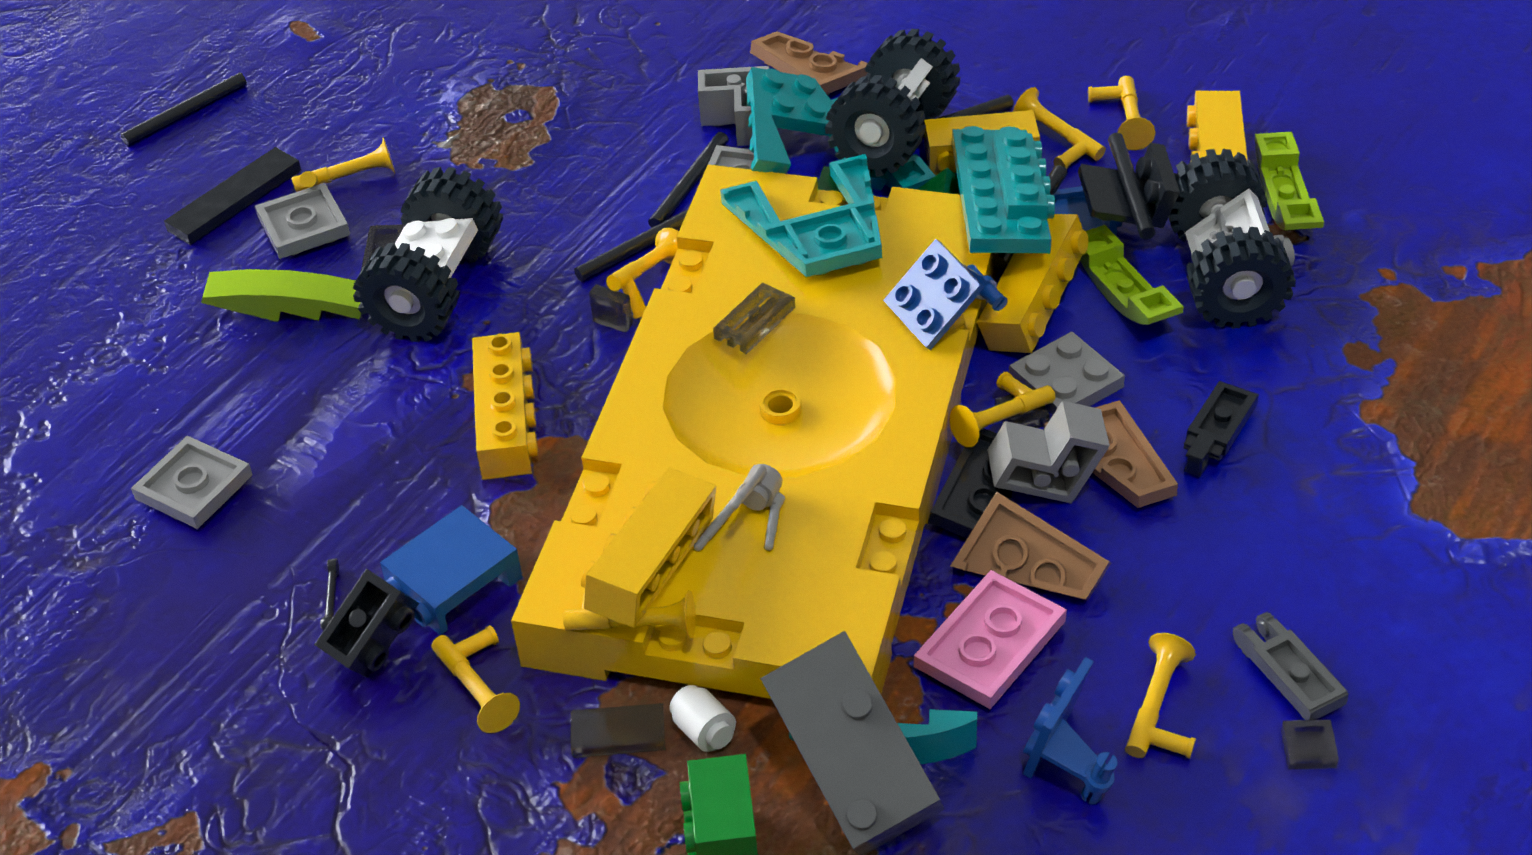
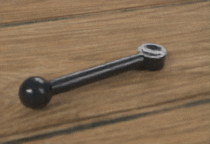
M337 558L328 559L327 561L328 584L325 616L320 620V627L323 631L334 616L336 581L339 575V562Z

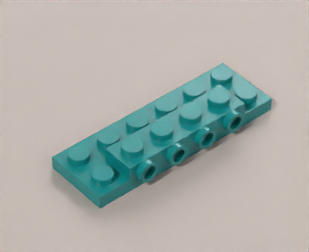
M976 126L952 129V148L969 252L1050 253L1052 239L1047 219L1054 218L1055 197L1050 195V177L1046 176V159L1042 158L1041 141H1033L1032 133H1027V130H1020L1010 126L1003 127L1000 130H983Z

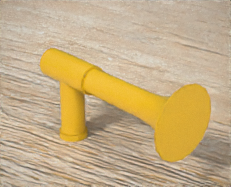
M1121 77L1118 82L1119 86L1088 87L1089 103L1100 100L1121 99L1126 121L1121 124L1117 133L1122 134L1128 150L1144 149L1152 143L1156 133L1155 128L1149 120L1141 118L1139 115L1138 98L1132 77Z
M1036 87L1027 89L1020 96L1013 112L1033 110L1036 120L1058 133L1073 145L1062 155L1054 158L1053 163L1055 166L1061 165L1067 170L1071 164L1085 154L1095 161L1102 158L1106 148L1043 107L1038 100L1039 90Z
M383 137L379 148L372 153L334 166L305 171L301 175L292 177V182L296 192L376 167L388 168L394 173L396 172Z
M663 228L655 237L656 248L636 261L628 263L606 278V284L610 290L618 291L622 288L633 312L632 316L634 319L642 317L646 309V305L634 280L662 261L669 264L672 263L678 249L677 235L679 231L676 229Z
M1003 372L998 377L996 386L1001 390L1007 391L1014 398L979 412H972L963 405L954 406L949 415L951 431L961 445L967 448L973 447L978 443L979 431L1012 416L1021 415L1053 403L1055 401L1053 388L1046 385L1032 390L1015 379L1010 373Z
M688 590L685 598L670 606L648 608L636 626H674L684 630L689 639H692L696 623L695 603L692 592ZM584 594L581 609L565 610L563 613V624L566 631L612 629V627L627 626L584 609Z
M491 625L456 644L446 635L436 637L431 644V648L450 672L458 677L479 703L481 709L477 716V725L485 733H496L504 730L511 725L520 711V701L516 695L512 693L496 695L474 671L466 657L492 644L496 645L499 643L497 633Z
M1156 633L1148 640L1149 647L1156 654L1157 658L1155 670L1142 707L1137 713L1125 751L1133 757L1144 758L1149 745H1154L1185 755L1186 758L1190 759L1196 738H1188L1156 728V724L1175 668L1179 663H1187L1193 660L1196 655L1195 649L1191 643L1175 634Z

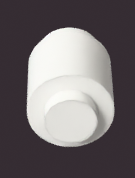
M688 685L674 695L670 702L673 722L702 751L710 752L721 749L731 741L736 726V719L707 689Z

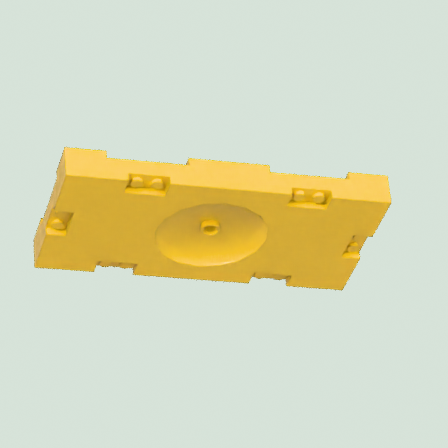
M707 165L678 232V249L661 289L654 288L581 457L583 471L561 521L554 520L511 619L521 667L607 681L610 671L771 699L760 678L845 631L880 694L882 693L892 657L893 637L925 524H928L953 436L949 424V415L954 406L961 405V392L979 331L977 321L987 302L986 300L975 298L936 345L929 350L883 300L935 239L939 240L962 264L966 266L973 264L984 276L988 275L996 280L999 268L995 267L992 263L996 253L969 252L960 195L892 187L888 198L873 195L882 245V258L868 261L862 265H852L829 271L823 275L806 277L722 204L720 189L757 181L780 221L847 205L848 203L842 193L834 190H819L817 177ZM766 464L780 473L782 486L779 492L785 496V501L780 508L773 549L770 551L765 549L770 507L762 510H752L742 503L701 551H696L693 545L649 608L670 606L680 602L685 598L687 591L690 590L694 598L696 618L695 633L692 639H689L687 633L681 628L669 625L635 626L634 628L623 626L612 627V629L567 631L564 629V611L581 609L584 588L581 587V577L585 567L590 561L596 562L602 554L607 538L612 533L617 534L630 508H637L650 482H657L668 467L717 485L713 519L705 530L733 498L754 465Z

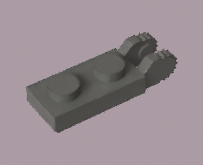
M1265 612L1256 616L1257 618L1255 619L1259 633L1265 638L1266 642L1254 630H1251L1247 624L1242 623L1233 628L1232 635L1236 644L1242 649V652L1246 657L1251 658L1308 723L1347 704L1348 691L1292 630L1287 631L1274 618V615L1272 616L1271 613Z

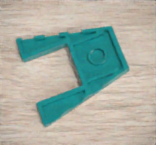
M751 67L746 77L747 104L751 106V114L748 121L753 134L750 139V152L754 153L751 169L752 171L786 174L791 166V162L777 128L824 135L830 138L833 134H825V126L829 122V120H826V116L833 103L815 78L804 74L783 73L775 69ZM837 146L834 147L835 152L837 153L839 149ZM872 170L870 173L871 188L882 190L888 180L885 175L876 177L875 170Z
M866 154L829 163L830 176L847 201V205L783 221L779 220L757 181L720 189L722 204L806 277L823 275L829 271L852 265H862L868 261L882 258V245Z

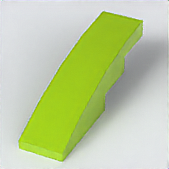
M244 269L209 272L201 301L203 304L276 322L279 320L280 312L318 321L321 310L356 319L361 317L358 309L361 302H355L353 297L356 291L353 289L356 280L291 270Z

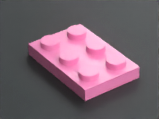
M990 570L914 654V667L991 709L1066 622L1067 609Z

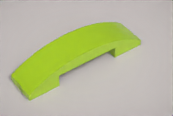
M1292 131L1255 134L1254 142L1260 179L1269 210L1276 224L1283 230L1323 228L1324 220L1316 198H1309L1298 166L1300 153Z
M1106 225L1086 231L1088 235V249L1082 255L1080 261L1096 287L1121 314L1136 323L1149 325L1183 313L1184 306L1164 285L1153 288L1124 258V244Z

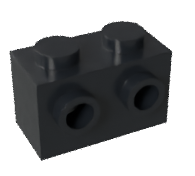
M366 568L314 645L348 669L369 678L371 673L380 669L387 660L389 647L397 635L406 631L415 617L414 611L419 602Z

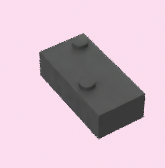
M845 631L760 678L849 843L858 855H865L945 810L935 789Z

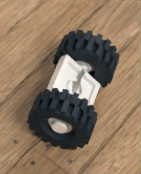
M911 29L907 35L905 30H900L894 36L890 35L885 39L867 63L865 72H868L867 75L861 77L856 83L854 81L850 83L832 104V108L827 113L826 120H829V122L825 126V134H833L828 140L830 148L838 147L839 150L835 156L839 160H842L844 157L850 158L866 154L869 174L872 170H875L876 177L884 176L887 170L892 174L900 166L903 167L923 140L921 137L925 133L926 126L921 125V123L925 119L939 117L955 96L956 89L960 85L961 77H956L960 71L959 63H951L956 55L952 49L947 53L944 51L945 41L941 38L937 43L932 41L931 39L934 34L928 31L923 36H919V29Z
M1215 149L1206 150L1207 156L1199 158L1198 153L1190 156L1191 162L1189 164L1181 161L1176 165L1178 173H1174L1180 193L1168 218L1174 233L1178 234L1179 239L1183 242L1188 240L1193 263H1188L1187 279L1196 309L1199 314L1202 313L1206 321L1210 323L1214 319L1216 326L1224 328L1227 322H1230L1232 329L1240 328L1242 322H1247L1249 327L1257 325L1256 319L1263 317L1265 321L1273 317L1271 312L1273 309L1279 312L1286 306L1283 299L1291 300L1293 296L1291 287H1295L1296 281L1293 269L1281 240L1278 237L1274 239L1273 234L1269 231L1263 207H1267V200L1253 162L1250 159L1246 161L1245 155L1237 152L1233 157L1230 149H1223L1221 155H1216ZM1213 231L1219 232L1215 234L1217 239H1212L1210 233ZM1224 232H1231L1233 234L1225 236Z
M441 167L434 168L431 173L429 171L423 173L402 205L401 213L404 214L401 217L402 225L406 226L403 228L395 243H388L385 248L382 246L377 248L357 277L353 289L356 290L353 295L354 301L361 302L358 307L360 313H368L370 316L367 321L372 326L376 323L381 325L382 329L380 331L388 335L390 331L396 333L395 339L401 340L405 336H409L412 342H419L421 337L425 342L431 340L434 335L437 337L444 328L460 297V291L455 290L458 282L456 278H451L458 264L463 265L466 259L469 263L477 261L478 257L482 258L501 227L500 224L503 221V214L499 213L502 209L500 201L493 202L496 194L492 189L485 191L482 188L485 182L478 178L476 182L469 179L471 173L463 170L462 174L458 175L456 174V168L448 167L445 173H443Z

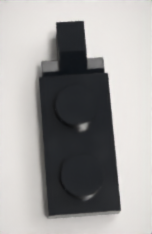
M1221 381L1217 383L1187 429L1184 449L1188 450V452L1186 453L1187 464L1184 472L1201 477L1208 467L1210 459L1220 461L1223 456H1226L1255 410L1259 394Z

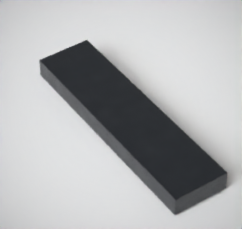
M274 147L164 220L167 231L189 245L193 244L301 171L299 160Z

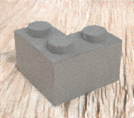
M756 66V68L769 69V66ZM751 67L698 70L701 126L735 124L737 146L750 145V139L753 134L748 121L751 114V106L747 104L746 77Z
M1062 400L1044 430L1007 421L1003 423L987 449L994 487L1072 503L1110 445L1101 409Z

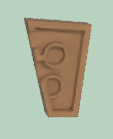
M778 31L751 41L750 53L764 61L765 64L772 66L779 72L795 75L804 74L815 78L827 95L848 86L853 81L856 83L868 73L865 72L867 62L860 61L858 66L844 61V54L832 51L830 54L814 51L812 43Z
M1118 400L1095 407L1102 411L1110 447L1092 473L1137 508L1177 496L1178 483L1121 401Z
M996 492L950 567L985 576L992 570L1017 584L1088 601L1111 565V562Z

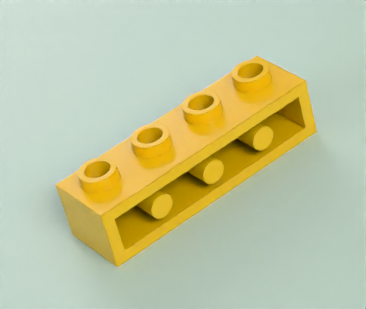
M1054 214L1053 219H1047L1052 239L1050 253L1013 254L997 284L998 291L1007 298L1006 306L1000 311H995L987 302L977 321L989 351L1033 352L1039 338L1045 332L1046 325L1054 309L1058 307L1060 297L1068 282L1072 280L1076 266L1088 249V235L1082 228L1078 214Z
M520 332L472 338L476 452L482 480L532 474L531 457L538 456L536 432H529V428L536 427L534 403H528L527 399L535 398L532 374L526 375L527 371H533L530 347H522Z
M670 467L665 470L657 482L651 481L645 491L642 502L637 508H630L617 534L612 533L607 538L600 557L596 562L590 561L585 567L581 577V587L585 588L584 609L634 628L713 519L717 485Z

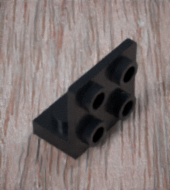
M1150 143L1144 157H1140L1136 164L1135 174L1153 226L1164 228L1180 190L1165 145ZM1081 164L1078 174L1090 216L1102 221L1113 220L1136 225L1118 170Z

